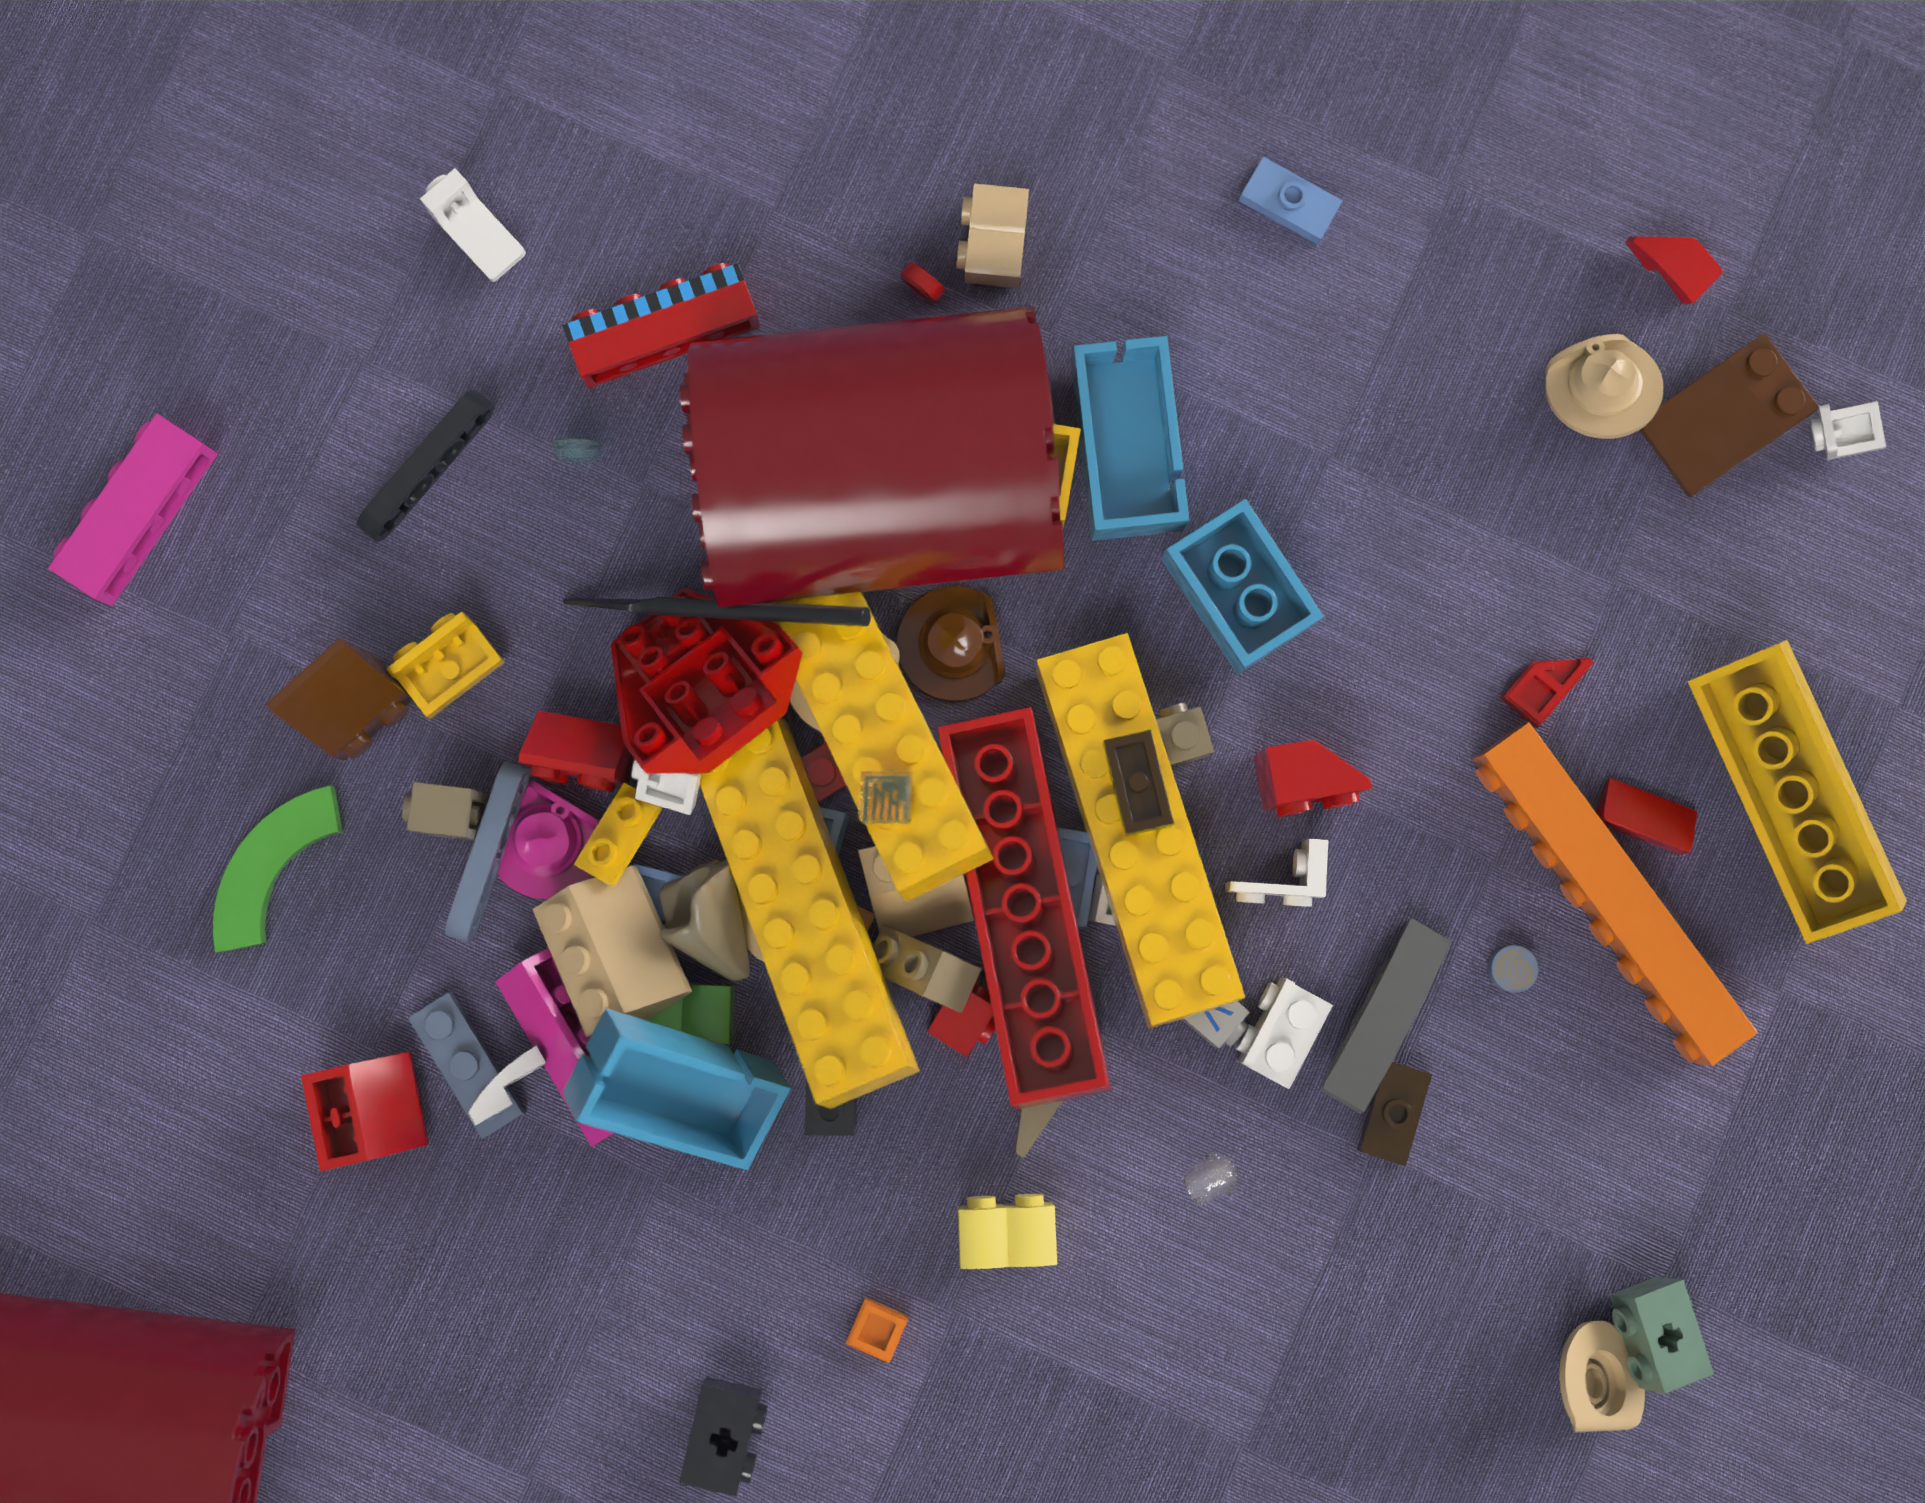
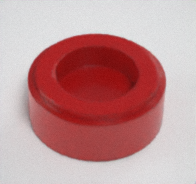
M911 261L900 273V279L916 294L931 304L936 303L946 291L933 276Z

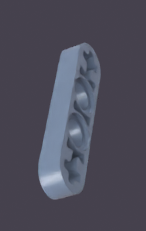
M505 761L497 774L445 928V935L470 943L478 931L508 844L510 828L517 818L530 777V768Z

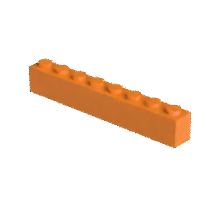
M1529 722L1516 727L1473 758V761L1479 767L1475 772L1480 782L1491 793L1496 791L1504 801L1506 807L1503 811L1510 823L1519 831L1524 829L1535 844L1531 847L1535 857L1546 869L1553 868L1563 883L1560 885V890L1565 898L1574 907L1578 908L1581 906L1591 920L1588 923V928L1593 936L1603 946L1609 945L1620 959L1616 962L1620 973L1632 985H1639L1648 998L1644 1001L1646 1008L1659 1023H1667L1676 1036L1673 1040L1674 1046L1688 1062L1714 1066L1758 1033Z

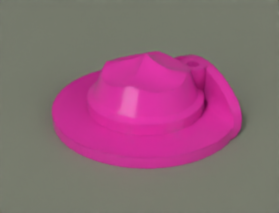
M529 782L517 818L510 828L508 844L497 873L498 876L516 892L536 899H549L569 885L591 879L593 877L591 874L575 866L574 863L600 821L540 784Z

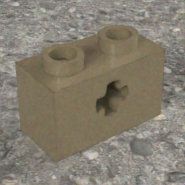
M413 782L412 793L408 792L404 798L402 817L404 821H408L407 831L428 836L475 841L490 795L468 788Z
M883 925L873 945L884 978L962 1013L981 968L886 925Z

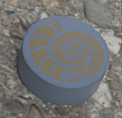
M1503 946L1491 955L1487 966L1488 976L1491 982L1502 991L1523 992L1535 983L1538 976V963L1532 952L1522 946Z

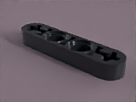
M475 389L467 392L366 506L357 520V527L375 542H380L389 536L486 425L494 412V404Z

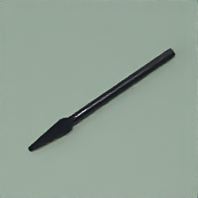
M654 597L649 599H563V604L639 611L661 616L861 627L869 626L871 621V612L868 607L761 602L718 608L716 600L674 597Z

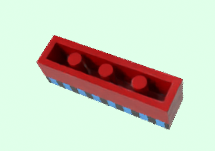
M727 263L716 264L705 269L702 273L703 276L688 281L681 278L670 280L659 287V291L643 297L640 294L628 295L619 299L615 303V307L601 312L595 309L586 310L573 316L572 322L562 326L580 377L587 388L595 387L688 354L690 343L730 339L761 328L739 264L731 266Z

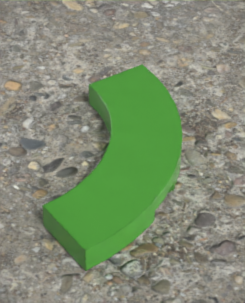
M326 786L309 791L279 806L263 818L238 846L224 872L216 896L213 915L215 953L267 944L265 932L267 907L274 889L273 884L280 872L290 860H294L309 846L329 836L343 833L334 786Z

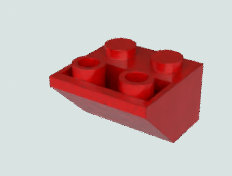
M538 711L520 751L518 762L531 768L530 776L539 777V780L567 784L568 776L578 778L577 784L584 785L585 788L613 793L615 785L622 786L623 783L628 784L633 756L623 743L621 725Z
M1316 740L1266 747L1253 756L1263 811L1276 809L1277 817L1305 813V811L1313 810L1312 803L1322 801L1323 810L1352 805L1351 803L1360 802V793L1372 789L1369 777Z
M410 1051L301 1075L320 1171L429 1145Z

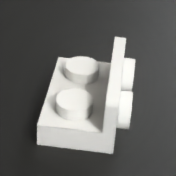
M1280 978L1277 985L1270 982L1258 1002L1257 1007L1263 1011L1255 1027L1248 1024L1247 1029L1237 1042L1235 1049L1241 1052L1237 1062L1290 1089L1333 1005L1300 988L1287 978Z

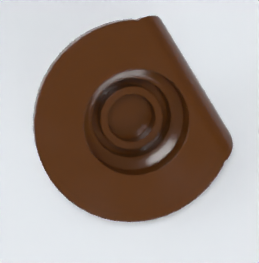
M962 586L937 588L917 599L903 616L897 635V647L900 654L899 661L908 679L925 694L943 701H966L983 695L992 689L993 686L1003 681L1005 667L992 597L988 593Z

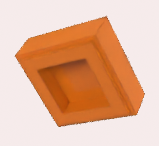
M865 1297L845 1344L890 1363L909 1316Z

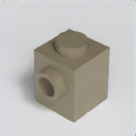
M1180 703L1159 710L1161 718L1156 719L1171 768L1206 758L1214 753L1201 706L1188 710L1186 703Z

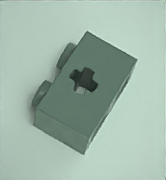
M1657 1276L1609 1295L1614 1308L1612 1312L1613 1322L1617 1331L1623 1336L1629 1355L1627 1360L1628 1369L1633 1379L1638 1383L1639 1388L1666 1394L1714 1375L1684 1280Z

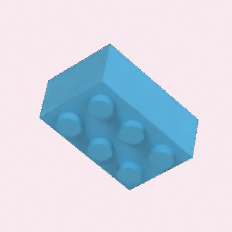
M1246 499L1167 548L1161 558L1237 675L1301 635L1324 617Z

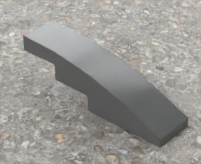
M1413 918L1404 923L1387 962L1379 968L1362 1007L1355 1012L1319 1091L1359 1114L1365 1112L1412 1026L1452 943L1451 940Z

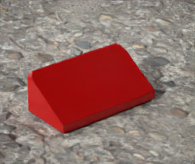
M1607 779L1596 810L1597 815L1606 827L1678 855L1690 854L1698 811L1615 779Z

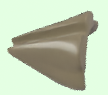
M709 861L693 868L685 876L667 883L660 892V901L666 920L665 925L660 931V936L663 940L731 981L747 978L750 975V965L735 880L728 861Z

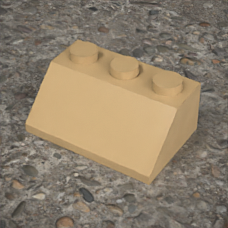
M637 866L627 867L614 887L594 877L569 885L532 909L586 1037H591L605 1008L647 1021L692 993V989L672 945L664 941L660 936L663 924Z

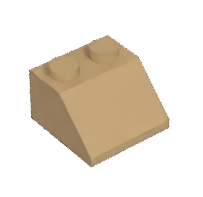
M877 847L858 850L879 932L883 925H886L912 937L974 921L963 874L906 902L898 893Z

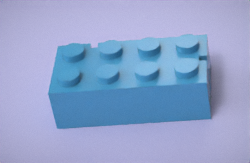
M1167 336L1125 340L1121 352V362L1113 363L1117 352L1116 341L1074 345L1070 361L1078 428L1081 429L1079 439L1091 541L1184 531L1189 522L1185 479H1179L1183 471ZM1169 482H1174L1170 489Z
M605 1008L586 1045L591 1057L581 1055L562 1093L575 1121L578 1123L748 1170L791 1087L773 1060L736 1049L733 1055L728 1046Z

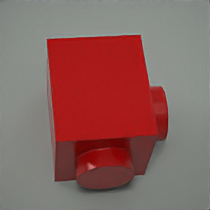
M975 983L962 1013L942 1005L926 1032L965 1057H968L976 1042L979 1041L986 1045L996 1029L992 1005L989 1003V991Z

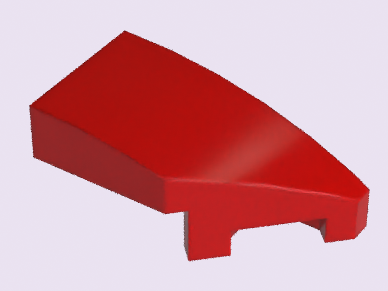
M1629 237L1625 241L1646 271L1657 270L1682 304H1694L1724 272L1696 238Z

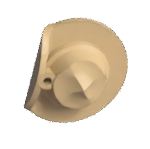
M1622 334L1597 336L1572 345L1552 357L1545 370V394L1554 414L1572 430L1594 438L1612 439L1635 433L1652 420L1658 411L1663 397V379L1657 364L1646 351Z
M1588 1321L1576 1327L1569 1335L1562 1351L1559 1370L1560 1389L1565 1409L1573 1426V1433L1629 1430L1636 1427L1642 1419L1645 1389L1639 1388L1638 1383L1630 1374L1627 1364L1629 1355L1623 1336L1617 1331L1615 1325L1606 1321Z

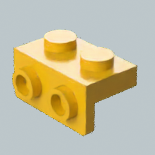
M460 612L456 616L454 613H450L439 619L431 627L430 630L433 633L419 644L411 642L402 647L393 656L395 662L386 669L393 678L401 683L423 714L429 719L433 718L505 663L473 619L464 612Z
M626 783L622 784L574 863L575 866L611 887L616 886L663 809L661 806L635 799L637 789Z

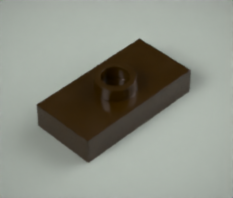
M1151 729L1103 740L1104 752L1125 837L1173 826L1174 821Z
M1394 1062L1391 1063L1371 1099L1357 1151L1406 1166L1432 1074Z

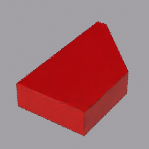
M1590 658L1533 661L1527 665L1500 699L1534 728H1538L1586 673L1594 661Z

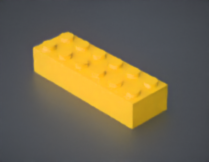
M1788 640L1687 681L1806 944L1901 912L1907 900Z

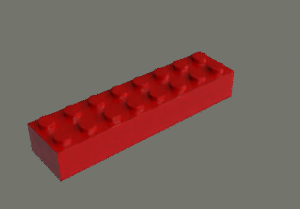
M1029 707L938 727L943 757L994 858L966 872L1010 1104L1018 1110L1112 1091L1037 722L1032 708Z

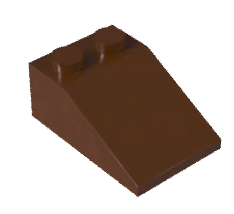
M1764 333L1660 405L1655 416L1646 426L1640 429V432L1688 498H1690L1819 410V405L1767 334Z
M339 637L265 705L331 757L345 761L348 757L355 759L368 750L373 744L371 737L384 725L389 728L399 722L409 710L406 705L413 699L401 683L386 670L387 667L378 657Z

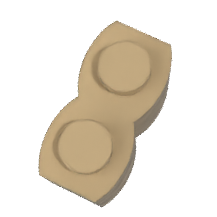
M974 183L973 197H963L961 225H970L968 241L959 240L956 269H965L964 283L1019 288L1029 189Z

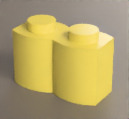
M1043 1194L1015 1195V1203L996 1204L995 1196L967 1197V1205L957 1206L959 1265L961 1269L1057 1265L1055 1205L1052 1202H1044Z

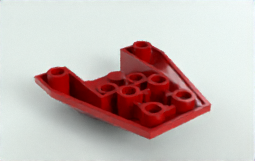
M685 587L675 595L670 596L674 598L713 599ZM648 614L638 623L625 629L621 636L610 643L624 745L646 774L710 773L787 713L803 654L802 651L779 624L770 621Z

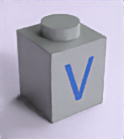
M1235 1002L1183 1018L1182 1020L1213 1047L1219 1049L1224 1042L1230 1047L1240 1038L1248 1027L1243 1020L1250 1012L1239 1002Z

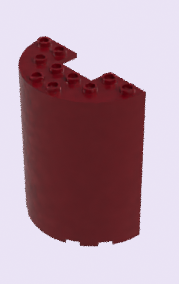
M1033 306L690 343L688 373H684V384L679 385L682 412L687 417V425H682V437L685 454L689 455L692 481L697 482L698 493L692 494L695 523H699L702 549L706 548L708 557L707 561L701 562L704 589H714L718 608L1064 570L1057 457H1052L1055 454L1053 412L1039 323H1036Z
M0 1293V1503H257L266 1438L282 1425L296 1329Z

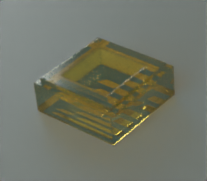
M861 771L859 821L861 823L911 824L912 773L910 771Z

